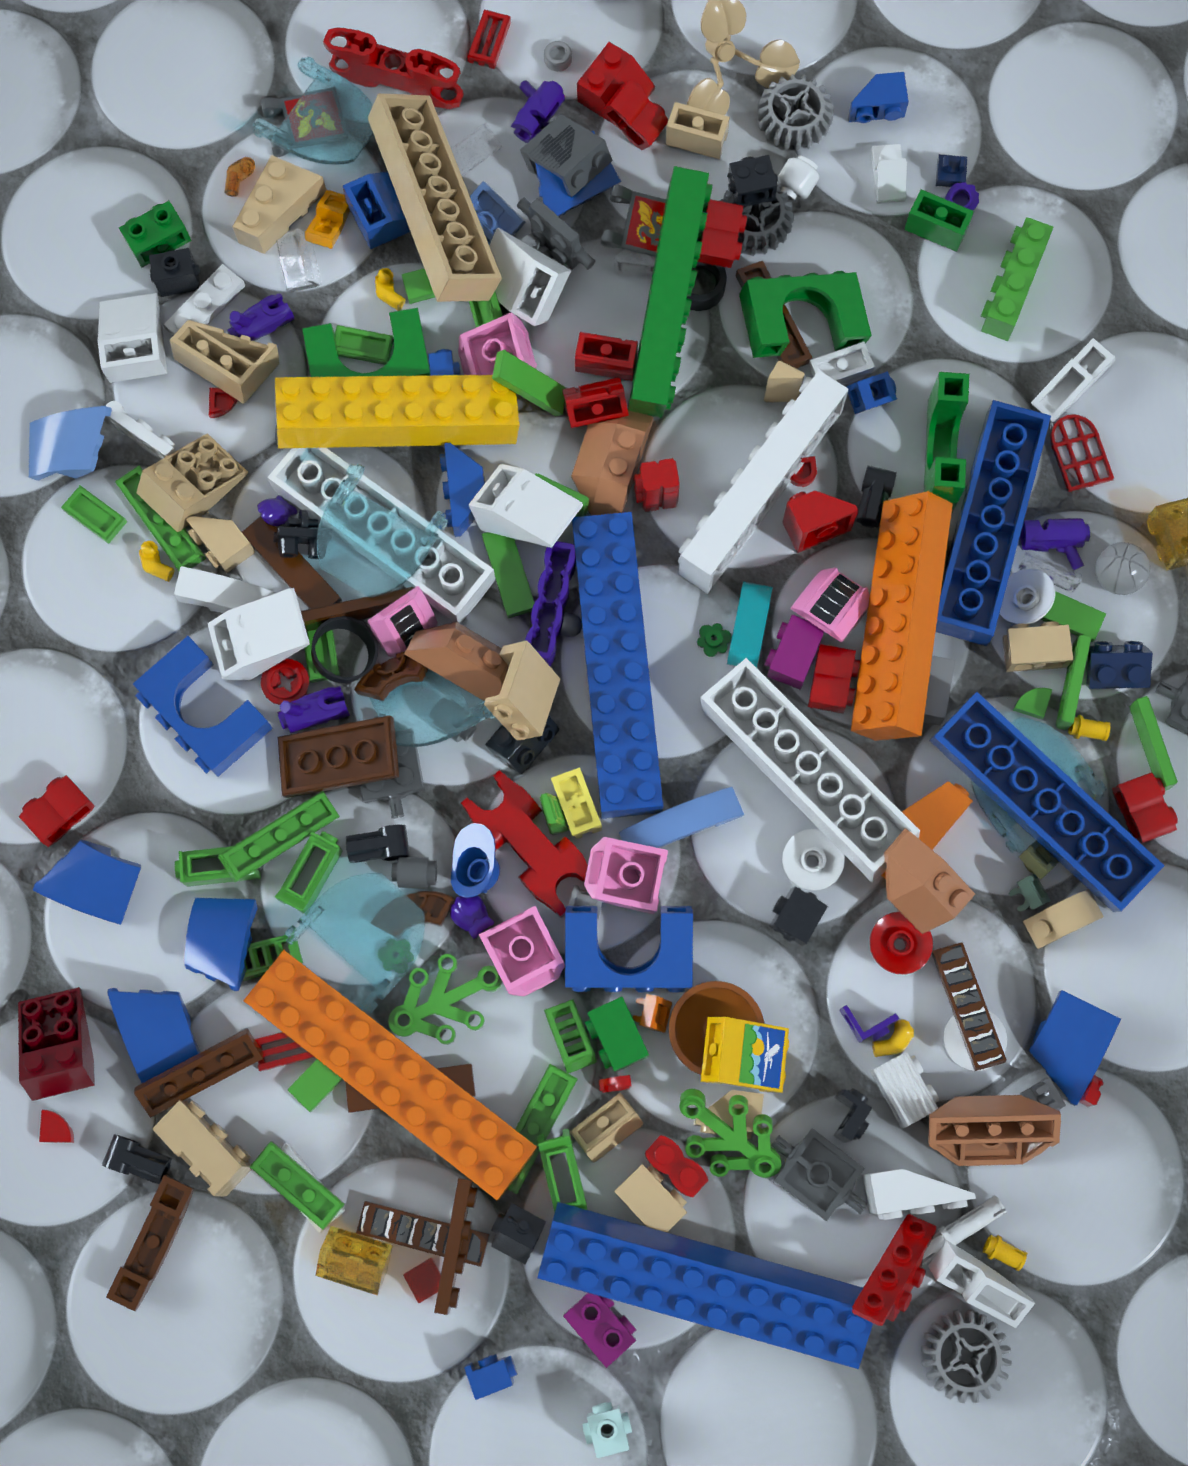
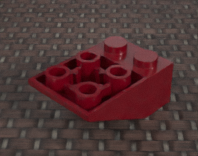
M80 987L18 1002L19 1082L30 1099L34 1101L95 1086L94 1058Z

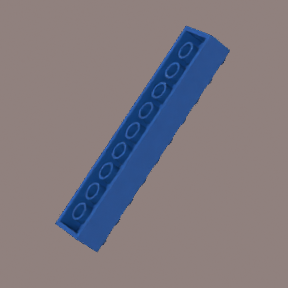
M632 512L574 517L572 529L601 819L658 814L663 812V798Z
M560 1202L556 1206L537 1277L541 1280L859 1369L873 1326L872 1322L852 1313V1306L863 1287Z

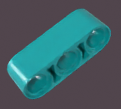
M743 581L727 665L737 666L747 658L757 668L773 587Z

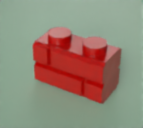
M580 332L575 353V372L611 378L620 377L623 380L633 381L638 356V341L627 339L622 341L621 338Z
M620 377L581 385L578 388L562 389L571 428L629 416Z
M671 458L659 460V463H656V461L641 463L640 474L634 475L636 503L642 502L645 512L659 510V507H662V509L676 508L680 486L676 461Z

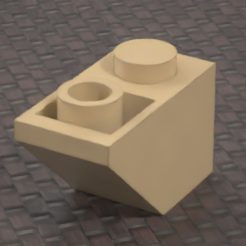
M190 516L186 519L192 528L188 531V534L197 546L203 543L209 550L205 553V556L215 569L221 566L227 574L255 553L250 542L232 520Z
M731 1090L708 1108L733 1128V1116L728 1110L729 1100L734 1095L746 1097L748 1100V1113L746 1114L747 1139H751L752 1133L755 1134L753 1131V1120L757 1115L762 1114L764 1094ZM741 1104L734 1105V1107L737 1109H741L744 1107ZM695 1118L694 1125L701 1126V1133L718 1135L698 1118Z

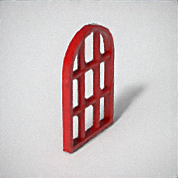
M1077 414L1066 415L1060 418L1052 427L1050 440L1051 448L1054 451L1067 491L1071 492L1086 487H1093L1094 485L1114 480L1100 435L1094 424L1086 417ZM1074 420L1079 433L1077 434L1078 437L1068 438L1063 424L1064 421ZM1079 421L1089 426L1092 433L1084 435ZM1059 425L1063 438L1062 441L1055 442L1054 433ZM1094 437L1101 455L1092 458L1087 442L1088 439ZM1081 441L1087 457H1085V460L1077 462L1072 449V443ZM1066 445L1071 458V464L1063 465L1057 447ZM1103 460L1109 477L1100 479L1095 466L1096 461ZM1090 464L1095 481L1084 483L1080 472L1081 465ZM1066 469H1075L1080 485L1071 487Z

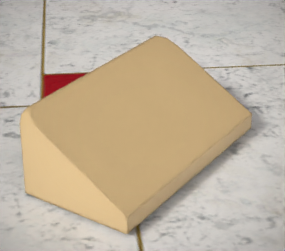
M778 360L768 377L764 401L789 402L791 399L796 401L801 393L799 389L803 384L804 372Z
M619 1093L572 1129L570 1133L594 1163L639 1129L643 1122L624 1096Z

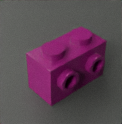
M793 614L788 623L782 622L776 636L777 639L781 640L778 649L771 648L765 662V666L770 667L767 677L801 690L824 631L808 620Z
M587 1293L564 1313L563 1317L607 1368L636 1342L633 1333L637 1329L625 1315L619 1318L611 1309L615 1305L612 1299Z

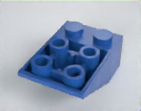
M388 172L367 174L342 185L349 210L370 249L410 232Z

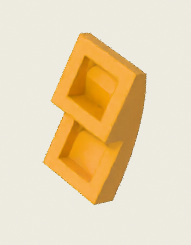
M331 190L325 191L316 205V215L305 231V241L330 249L333 248L350 212L345 195Z

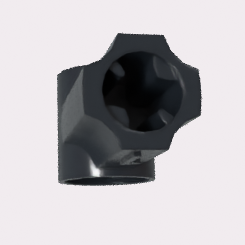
M867 465L861 488L863 494L856 522L869 528L880 527L883 501H887L891 497L897 472Z
M389 825L381 827L375 832L346 836V850L349 862L357 863L377 859L395 861L399 857H410L406 825Z
M114 1134L102 1166L126 1175L131 1173L142 1179L160 1184L163 1176L168 1175L172 1158L144 1148L137 1141Z

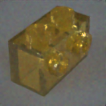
M1188 498L1155 506L1148 515L1147 526L1151 535H1154L1156 538L1159 560L1162 563L1164 562L1167 571L1187 566Z
M331 1226L320 1248L315 1276L378 1295L388 1271L393 1245Z

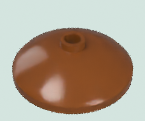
M710 981L696 985L680 997L672 1010L669 1021L671 1046L678 1059L694 1073L699 1075L702 1073L708 1017H730L764 1024L762 1012L756 1001L745 990L734 984Z

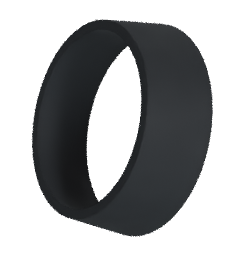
M347 616L334 617L323 622L316 630L312 640V661L317 671L326 679L336 683H351L367 674L373 668L378 657V643L371 629L360 620ZM334 629H345L358 635L365 643L368 651V662L364 671L352 677H342L329 672L317 658L315 645L318 639L324 633Z

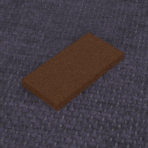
M390 715L277 737L283 797L289 798L399 778L394 717Z

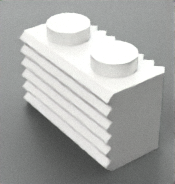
M905 1052L870 1071L901 1129L908 1127L938 1109L936 1103L939 1101V1097L931 1084L925 1085L920 1076L923 1073V1068L915 1055L910 1057Z

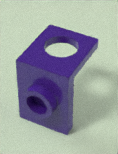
M847 1005L839 1010L859 1043L870 1036L873 1041L878 1040L890 1032L887 1027L888 1025L900 1019L895 1013L863 1032Z

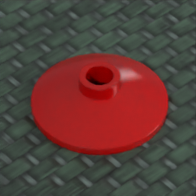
M892 912L882 917L874 925L870 934L869 944L873 958L879 966L893 974L906 975L918 971L928 962L932 954L933 938L931 932L920 933L900 912ZM896 939L904 941L905 948L903 950L895 948L894 941Z

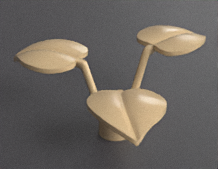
M708 0L701 17V31L707 39L705 43L706 50L713 56L710 62L715 69L717 84L711 78L701 80L693 88L687 105L725 115L729 109L730 97L725 90L721 89L724 83L719 62L730 61L734 55H737L758 66L755 79L761 86L769 88L772 81L779 83L781 76L788 81L792 74H796L800 60L795 49L784 40H773L763 47L760 53V60H756L735 48L733 42L730 41V35L740 33L745 26L746 11L739 0Z

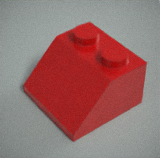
M608 42L577 82V102L609 121L602 112V109L622 84L629 80L640 84L644 88L647 97L655 90V85L631 54Z
M816 490L807 494L803 491L790 497L782 523L796 552L799 553L851 531L858 509L854 504Z

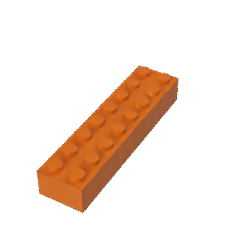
M930 491L883 501L851 724L852 732L875 741L922 736L953 503Z

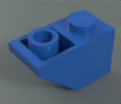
M905 73L876 74L851 102L848 121L868 123L872 120L886 119L893 121L904 118L909 103Z

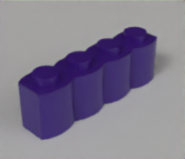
M556 541L552 548H546L544 555L545 570L539 578L538 599L535 601L531 612L532 627L525 638V641L527 640L549 666L552 665L556 656V638L560 634L563 624L562 610L568 602L569 581L575 572L574 545Z

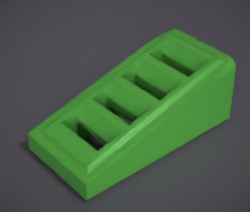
M548 793L541 794V806L549 833L553 836L569 831L570 829L558 797Z
M296 933L251 943L247 955H250L253 969L248 970L244 960L246 973L243 981L265 974L273 964L269 948L274 946L278 957L283 951L282 944L287 943L290 954L303 963ZM262 950L265 966H260L257 955L258 951Z
M574 999L545 1009L544 1012L566 1072L571 1073L595 1064V1053ZM572 1013V1018L555 1023L554 1019ZM576 1025L577 1029L560 1035L559 1031ZM581 1038L582 1040L568 1047L564 1046L565 1043Z

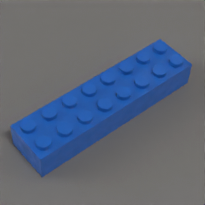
M996 400L992 401L986 413L943 572L936 624L937 633L987 646L993 638L1051 415Z
M978 692L973 694L929 740L1112 912H1122L1165 866Z

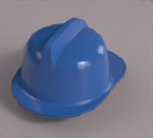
M478 823L467 825L459 832L455 840L451 885L459 896L465 898L476 897L480 893H487L496 884L500 875V866L495 858V839L491 830L485 825Z

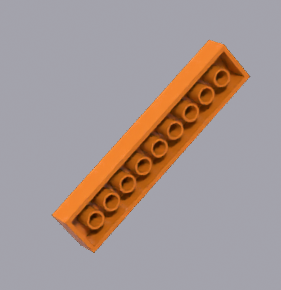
M285 950L281 952L243 1000L494 1199L500 1200L538 1149L530 1140Z

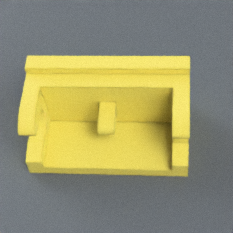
M580 767L552 777V784L572 836L579 839L585 833L592 832L594 834L602 831L600 819Z

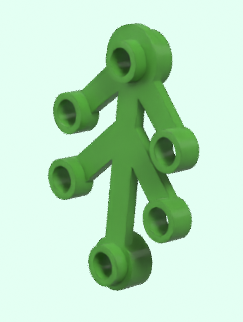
M444 954L438 960L439 972L429 1000L418 1007L416 1006L421 989L428 984L429 975L422 968L413 969L409 975L411 984L404 1004L395 1007L389 1015L388 1023L390 1029L396 1035L402 1037L419 1032L437 1038L444 1045L454 1042L456 1038L455 1030L450 1025L439 1027L422 1019L436 1014L466 1024L471 1030L481 1029L485 1020L479 1011L468 1012L450 1005L482 989L486 992L498 990L502 985V980L494 966H485L478 972L477 978L445 993L450 976L457 969L458 964L453 955ZM450 958L453 960V967L446 970L442 967V962ZM418 972H422L425 975V980L420 984L414 982V975ZM489 972L494 973L496 977L495 981L491 984L484 982V976ZM404 1014L408 1015L410 1018L409 1024L400 1026L398 1022L399 1017ZM472 1015L480 1017L481 1021L478 1026H471L469 1024V1018ZM444 1029H449L452 1032V1037L447 1041L442 1040L440 1037Z
M687 1089L681 1094L679 1104L681 1113L690 1119L698 1118L721 1136L702 1138L698 1135H692L688 1137L685 1146L688 1156L698 1158L705 1151H740L745 1155L744 1157H726L723 1154L712 1156L710 1159V1172L717 1177L725 1176L729 1170H751L755 1175L763 1178L772 1177L780 1171L781 1157L771 1147L770 1134L773 1130V1121L770 1116L760 1114L753 1120V1131L758 1136V1148L747 1140L746 1114L748 1113V1100L746 1097L734 1095L729 1100L728 1110L733 1116L732 1128L705 1107L706 1098L700 1090ZM741 1104L744 1107L741 1109H737L734 1107V1105ZM695 1105L697 1108H690L688 1106ZM765 1123L768 1126L766 1128H760L758 1124ZM697 1144L700 1148L694 1149L691 1145ZM721 1163V1164H723L724 1166H723V1167H716L715 1164Z

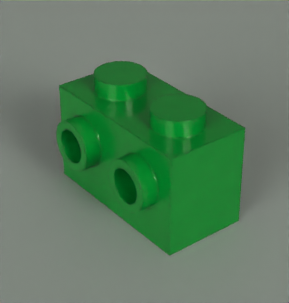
M920 189L909 212L904 230L957 252L969 228L974 211Z
M169 200L163 204L153 206L150 211L139 217L131 218L124 225L118 227L141 268L150 264L149 255L174 251L192 241L185 225Z
M622 996L587 1012L590 1020L586 1021L585 1025L592 1040L598 1037L603 1047L598 1053L605 1069L612 1067L614 1073L649 1057L646 1046Z

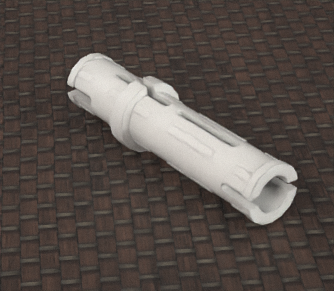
M994 1195L946 1227L940 1226L937 1228L936 1234L924 1253L923 1264L926 1265L932 1261L946 1241L956 1246L962 1240L981 1230L995 1219L1005 1215L1007 1212L999 1198Z

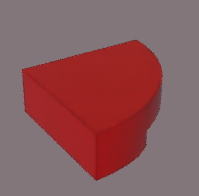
M209 388V417L217 418L225 415L232 410L238 400L220 388Z
M630 1075L599 1080V1088L602 1093L630 1090L632 1087Z
M1096 1075L1093 1076L1079 1103L1086 1107L1097 1105L1101 1096L1099 1088L1104 1083L1102 1078Z
M50 1110L41 1111L39 1142L74 1143L73 1130L61 1115Z

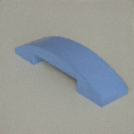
M729 787L653 815L620 831L619 835L623 841L660 848L712 826L717 827L744 816V812L733 787Z

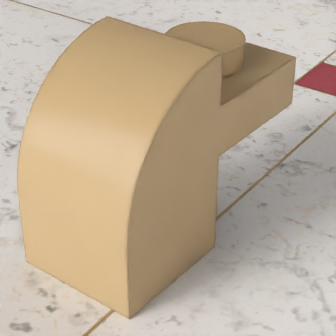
M1087 889L1044 909L1042 912L1024 920L1023 923L1037 949H1040L1104 916L1090 890Z

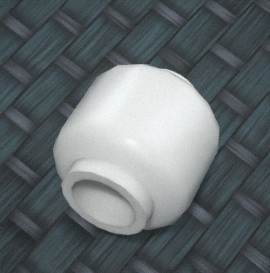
M799 155L798 158H789L778 175L777 183L782 188L780 193L787 192L788 199L791 201H795L796 198L806 199L819 180L818 166L802 155Z

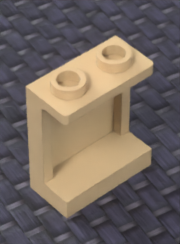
M527 640L505 645L502 647L500 656L509 665L502 689L499 695L486 698L484 705L516 740L542 736L560 678Z

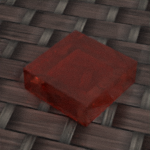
M432 1257L403 1274L418 1303L423 1302L438 1292L441 1272Z

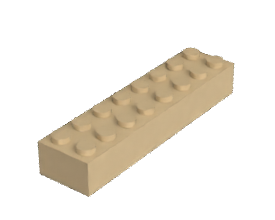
M378 93L369 113L368 121L437 302L489 301L502 277L431 97L426 95Z

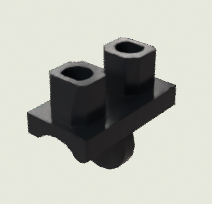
M300 510L298 518L288 517L287 525L289 527L278 526L277 532L273 534V542L278 543L280 557H297L298 544H308V558L322 560L326 556L328 543L333 539V530L315 529L318 528V519H308V511Z

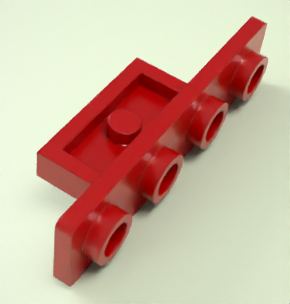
M911 1214L906 1215L853 1304V1314L878 1326H882L886 1319L894 1322L900 1311L905 1312L912 1298L911 1291L913 1287H920L926 1270L922 1268L923 1256L936 1234L937 1227Z

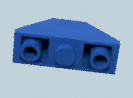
M444 443L445 454H440L442 472H447L448 481L443 482V493L445 500L450 499L451 509L445 510L447 528L453 527L455 537H460L475 520L469 503L485 484L482 466L453 444Z

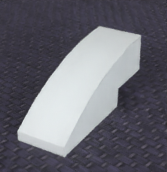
M1092 338L1074 359L1072 358L1037 395L1031 404L1041 413L1051 415L1050 421L1053 423L1115 362V356Z
M181 566L173 595L179 602L208 607L210 611L224 613L233 608L275 594V592L237 579Z
M946 1241L928 1265L936 1281L962 1294L967 1303L1014 1328H1017L1035 1304L1033 1299L1002 1275L949 1241Z

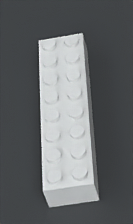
M820 370L817 371L813 378L808 376L799 389V392H801L800 396L796 401L791 399L782 412L784 415L779 424L774 422L765 435L767 440L762 446L756 445L748 457L750 463L745 469L739 468L731 480L732 487L727 493L722 491L713 505L716 507L710 516L705 514L696 527L698 530L697 534L693 539L688 537L680 547L679 553L681 555L678 559L680 576L707 594L711 591L790 484L791 476L794 473L796 475L803 466L804 462H801V458L809 457L841 415L848 388Z
M292 448L267 477L275 492L298 509L307 510L309 517L318 519L320 525L326 529L333 530L335 536L406 588L419 586L429 605L453 622L457 621L461 624L496 581L493 568L327 448Z
M747 658L701 696L702 711L872 883L886 871L887 863L885 862L884 852L905 828L919 838L920 830Z

